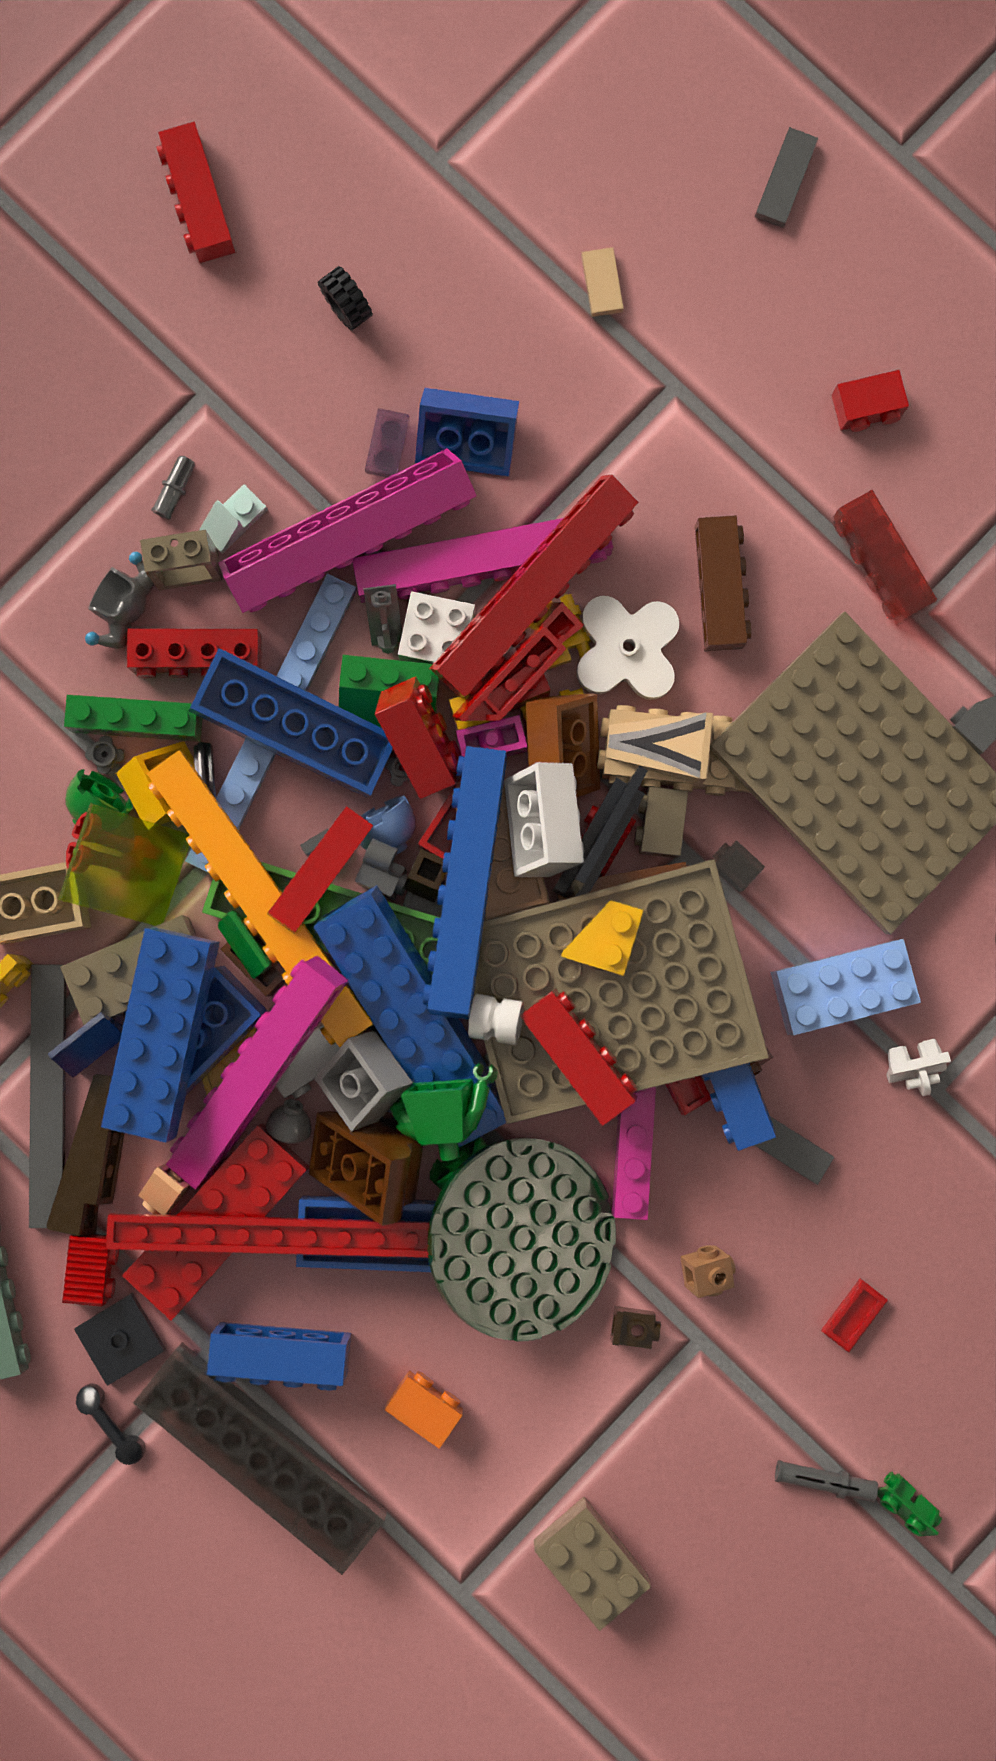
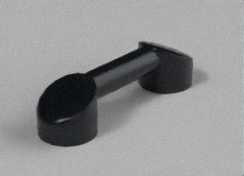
M94 1383L86 1384L77 1393V1409L85 1415H91L115 1445V1455L119 1462L126 1465L136 1464L145 1454L146 1446L144 1441L135 1435L125 1437L101 1406L105 1399L103 1389Z

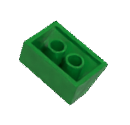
M343 655L339 682V707L382 728L375 716L381 692L416 676L421 685L425 684L428 687L433 700L430 704L435 713H437L440 679L429 669L433 664Z

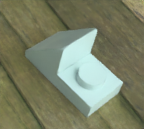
M242 485L224 504L219 500L214 503L199 530L206 529L216 548L223 554L268 509L245 485Z

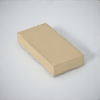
M613 247L582 252L581 257L591 317L622 313L623 302Z

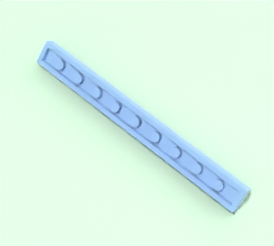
M327 573L277 677L305 691L308 690L357 591L355 586ZM246 739L216 797L238 830L276 755ZM191 848L185 862L208 872L205 868V865L209 863L202 852L197 855Z

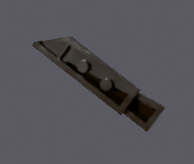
M95 1074L93 1076L46 1227L48 1230L76 1236L96 1234L99 1205L113 1204L125 1133L101 1127L112 1076Z

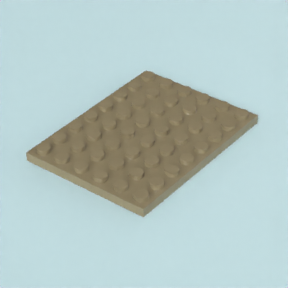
M845 611L710 744V750L886 935L892 934L996 825V772Z
M715 859L484 922L474 997L476 994L493 996L496 998L497 1003H501L504 999L523 1001L525 1012L555 988L559 993L566 992L576 1006L573 1012L580 1021L585 1018L596 1032V1035L593 1037L600 1048L606 1046L617 1060L614 1066L621 1075L628 1074L637 1086V1091L769 1058ZM610 900L644 910L624 976L561 957L562 951ZM522 1021L517 1045L497 1042L495 1036H492L489 1040H484L490 1064L495 1066L498 1071L495 1083L507 1124L585 1105V1102L524 1021Z

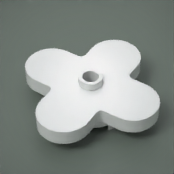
M599 596L589 601L583 610L581 622L584 625V631L594 642L595 646L584 654L578 663L576 674L580 685L590 693L603 694L612 690L620 682H627L633 691L644 699L654 700L663 697L671 689L675 675L672 665L661 653V649L672 641L678 632L679 618L676 611L670 605L656 601L646 604L635 614L631 615L613 597ZM628 642L632 644L634 650L631 652L626 651L623 648V643Z

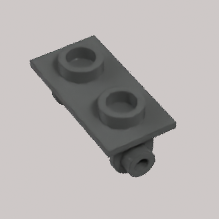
M396 584L363 588L372 646L378 645L385 654L393 653L397 642L401 641L402 636Z

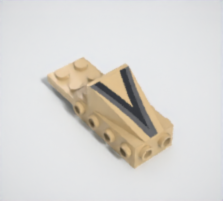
M618 705L616 710H610L608 718L602 717L600 737H606L605 750L599 749L597 769H602L601 779H609L610 784H613L616 778L627 783L640 765L648 770L641 782V787L644 788L649 786L660 788L661 785L674 786V790L693 792V788L706 790V794L724 796L725 792L730 791L751 793L710 750V744L732 723V717L713 716V713L682 712L681 716L668 715L667 710L649 709V713L636 712V707Z

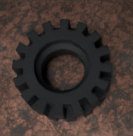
M338 266L318 281V286L321 289V293L325 296V300L330 304L331 309L337 314L339 320L350 331L373 315L367 299L363 296V292L357 287L356 282L351 279L348 272H345L344 268Z

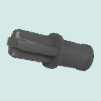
M179 456L167 481H162L163 488L151 511L162 518L171 519V515L181 495L184 496L186 494L184 488L195 468L194 461L186 456Z

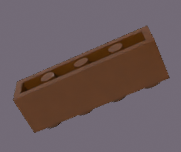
M737 515L698 518L695 524L704 652L743 649L747 639H751L752 634L750 620H745L744 608L749 606L748 589L743 588L742 576H746L745 557H740L739 545L744 543L743 526L738 525Z

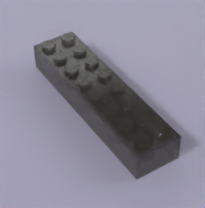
M182 1342L135 1399L133 1404L338 1573L343 1575L385 1522L387 1509L232 1382L217 1381L216 1376L207 1375L208 1363Z

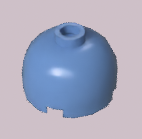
M404 795L389 799L384 802L386 806L377 810L373 807L361 815L362 818L373 825L360 844L362 848L367 850L373 838L397 848L396 855L408 847L406 841L412 837L415 831L416 817Z

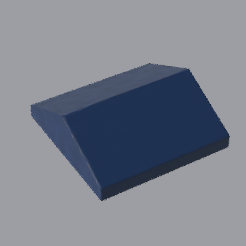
M100 1012L50 1051L48 1055L57 1065L74 1078L120 1042L123 1025Z

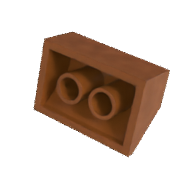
M597 694L548 696L526 702L525 717L527 721L529 767L537 762L573 764V773L577 782L576 798L599 790L600 769H597L599 759Z

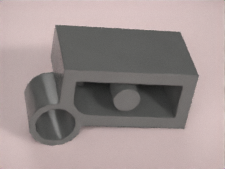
M373 838L366 850L355 882L366 889H371L377 885L385 897L394 901L397 894L403 896L406 891L405 886L408 876L406 875L407 870L405 867L393 862L398 849Z

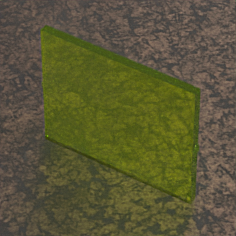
M90 803L58 899L158 926L164 923L176 884L179 881L178 878L189 848L186 838L190 835Z

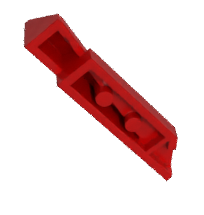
M563 602L549 603L546 606L548 611L545 616L536 623L532 622L525 631L527 633L525 638L517 646L511 647L504 655L505 660L496 670L490 671L484 678L480 689L469 696L452 717L462 722L501 721L566 650L562 643L584 626L583 623Z

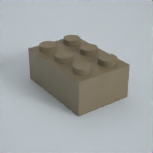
M585 1497L580 1499L534 1539L535 1553L599 1631L651 1588L646 1571Z

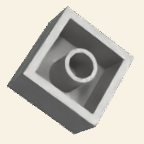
M375 1030L348 1038L314 1078L351 1131L378 1122L401 1097V1094L413 1083Z

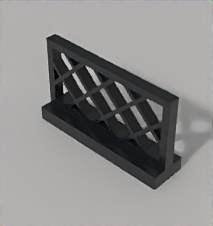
M639 765L627 783L618 778L615 779L581 839L584 845V863L563 871L552 891L566 899L591 892L645 795L637 789L648 771L646 768Z

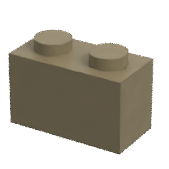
M648 787L638 806V813L643 814L642 826L636 827L634 845L640 846L639 854L669 858L681 856L688 791Z

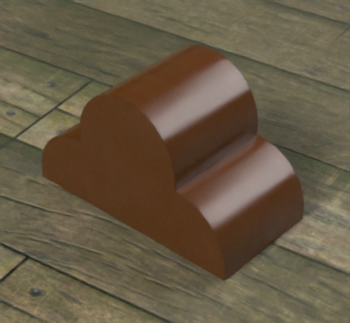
M317 1112L309 1175L380 1225L398 1222L402 1218L403 1207L413 1203L416 1199L423 1145L402 1134L396 1128L398 1124L396 1120L380 1119L376 1123L351 1131L338 1112Z

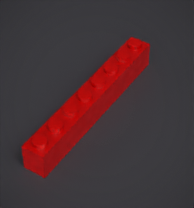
M612 474L601 476L429 669L456 695L466 697L476 693L482 686L483 681L481 679L489 670H496L505 660L503 654L510 646H517L527 634L525 630L532 622L536 623L545 616L548 611L546 606L554 597L558 599L568 590L570 586L568 581L575 574H581L590 565L591 560L589 558L597 549L600 551L610 543L613 538L611 533L618 525L620 527L625 525L633 517L634 512L632 510L639 502Z

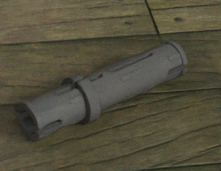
M778 1460L776 1464L775 1482L834 1493L837 1498L845 1499L848 1496L872 1503L876 1500L878 1491L877 1481L852 1477L845 1471H840L838 1474L786 1463Z

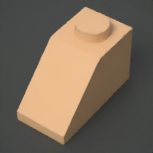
M165 1163L156 1168L138 1196L144 1200L143 1206L152 1214L159 1215L161 1213L162 1215H167L191 1186Z

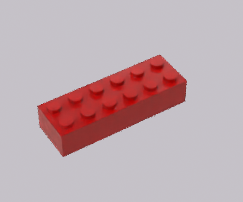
M261 1123L255 1127L177 1215L266 1217L310 1166L285 1143L274 1139L267 1132L265 1125ZM145 1250L122 1276L172 1321L232 1255V1252Z

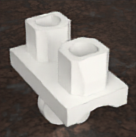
M936 1039L918 1043L917 1049L920 1055L918 1059L910 1060L906 1046L891 1048L888 1052L889 1069L886 1074L889 1084L906 1080L907 1089L918 1088L922 1096L931 1094L930 1085L940 1083L938 1072L946 1071V1064L951 1062L949 1053H942Z

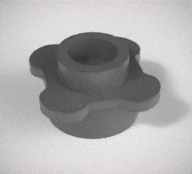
M107 735L101 736L99 741L94 743L85 752L86 758L97 765V770L101 774H108L111 771V767L116 762H122L125 757L123 750L117 749L113 745L112 738ZM103 752L108 753L106 758L102 757Z
M389 756L384 767L391 774L390 781L392 785L400 787L403 782L409 781L405 770H399L401 763L398 757Z

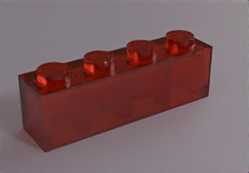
M873 489L837 510L833 516L835 519L833 521L835 530L840 537H845L849 543L852 559L857 565H862L867 574L866 582L869 588L874 593L877 592L882 599V609L888 619L894 620L896 625H899L931 607L937 601L935 594Z

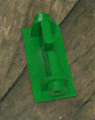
M888 1473L884 1478V1483L887 1485L878 1488L877 1491L880 1504L889 1512L901 1517L905 1521V1527L914 1535L919 1537L938 1535L939 1532L934 1528L942 1521V1517L939 1515L940 1511L922 1494L918 1495L915 1501L912 1502L910 1499L916 1492V1489L900 1474Z

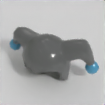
M132 552L129 556V561L136 565L139 574L137 576L131 577L112 567L96 589L88 609L108 623L109 634L100 636L95 632L87 633L85 641L88 645L94 646L98 644L116 649L126 646L128 629H131L132 623L143 614L146 606V597L154 586V583L145 573L142 555L139 552Z

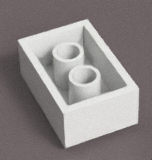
M537 762L505 779L514 877H551L584 863V845L580 835V812L577 808L575 791L577 782L573 773V764Z

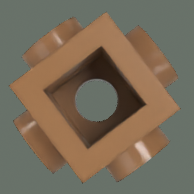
M705 1245L698 1248L696 1252L680 1256L684 1285L696 1297L718 1296L724 1290L735 1287L733 1274H735L736 1268L734 1261L730 1255L717 1246Z

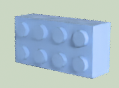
M904 939L893 940L770 972L787 1035L794 1036L921 1003Z

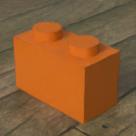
M409 1370L387 1401L385 1411L440 1449L462 1417L463 1408L459 1406L461 1401L446 1390L442 1394L432 1387L434 1382L422 1372L418 1371L414 1374Z

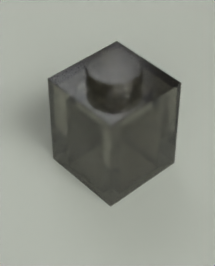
M737 840L730 846L725 842L712 856L716 859L715 862L719 875L739 893L744 891L765 868Z

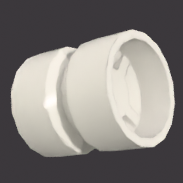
M476 994L469 1018V1037L489 1040L492 1036H495L497 1042L517 1045L523 1021L520 1015L524 1013V1002L504 999L501 1003H497L496 998L493 996Z

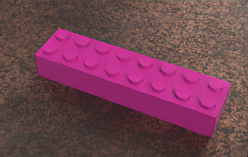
M446 448L218 562V565L242 613L248 610L249 612H256L267 605L266 601L276 596L279 598L286 597L296 590V586L306 581L308 583L316 582L325 576L326 571L334 567L338 569L344 568L354 561V557L364 552L366 554L374 553L383 547L384 542L392 538H404L412 533V528L422 523L424 525L432 524L441 518L442 513L450 509L459 510L466 507L470 503V499L477 495L462 461Z

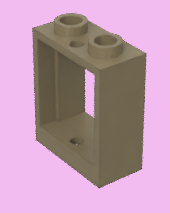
M206 529L140 540L145 573L159 591L222 581L221 569L218 565V550ZM173 540L178 541V545L175 547L171 546Z

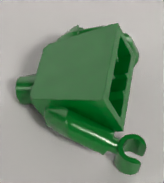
M481 1063L475 1065L473 1074L478 1079V1082L474 1084L473 1079L413 1083L390 1108L392 1115L398 1123L396 1128L406 1137L417 1141L421 1145L438 1144L440 1159L443 1161L454 1160L460 1157L458 1143L464 1142L477 1129L488 1100L490 1087L487 1084L493 1083L498 1076L496 1067L491 1064L488 1075L482 1077L484 1066Z

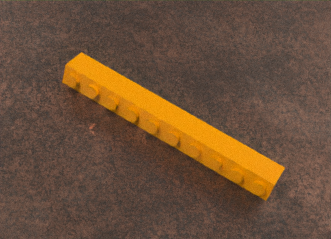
M179 750L146 774L152 781L147 784L159 801L164 798L171 809L166 812L178 828L183 825L190 836L186 838V841L197 855L202 852L209 863L205 865V868L216 882L221 879L228 890L224 892V895L235 909L240 906L247 917L243 922L253 936L260 934L266 945L262 949L273 964L279 961L286 972L281 975L287 985L293 979L290 976L291 971L302 959L307 961L318 955L336 970L304 923L301 924L294 934L267 915V912L281 895V890L185 754ZM347 984L322 1018L321 1022L324 1027L320 1031L331 1046L336 1043L340 1048L348 1038L358 1036L373 1025L365 1009Z

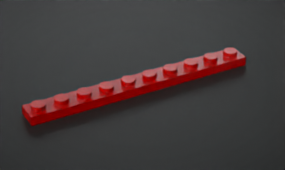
M110 1213L107 1215L106 1249L428 1258V1230L430 1222L398 1221L382 1226L374 1220Z

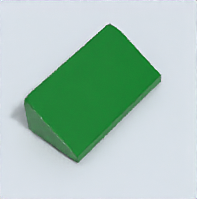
M231 910L218 923V929L250 976L255 979L272 968L273 963L262 949L259 941L243 922L244 919L240 913Z

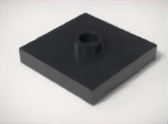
M133 1292L74 1328L107 1386L166 1350Z

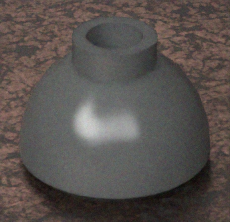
M295 1099L284 1101L283 1105L272 1111L265 1125L267 1132L274 1139L283 1143H300L307 1140L311 1135L310 1118L303 1109V1104Z

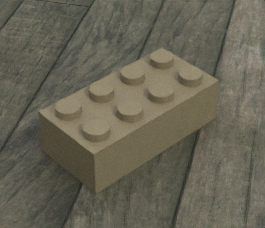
M184 915L155 926L156 928L197 937L189 917ZM144 931L60 967L83 1025L100 1012L112 1019L126 1014Z

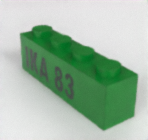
M67 694L64 727L72 733L201 742L203 718L189 712L192 703Z

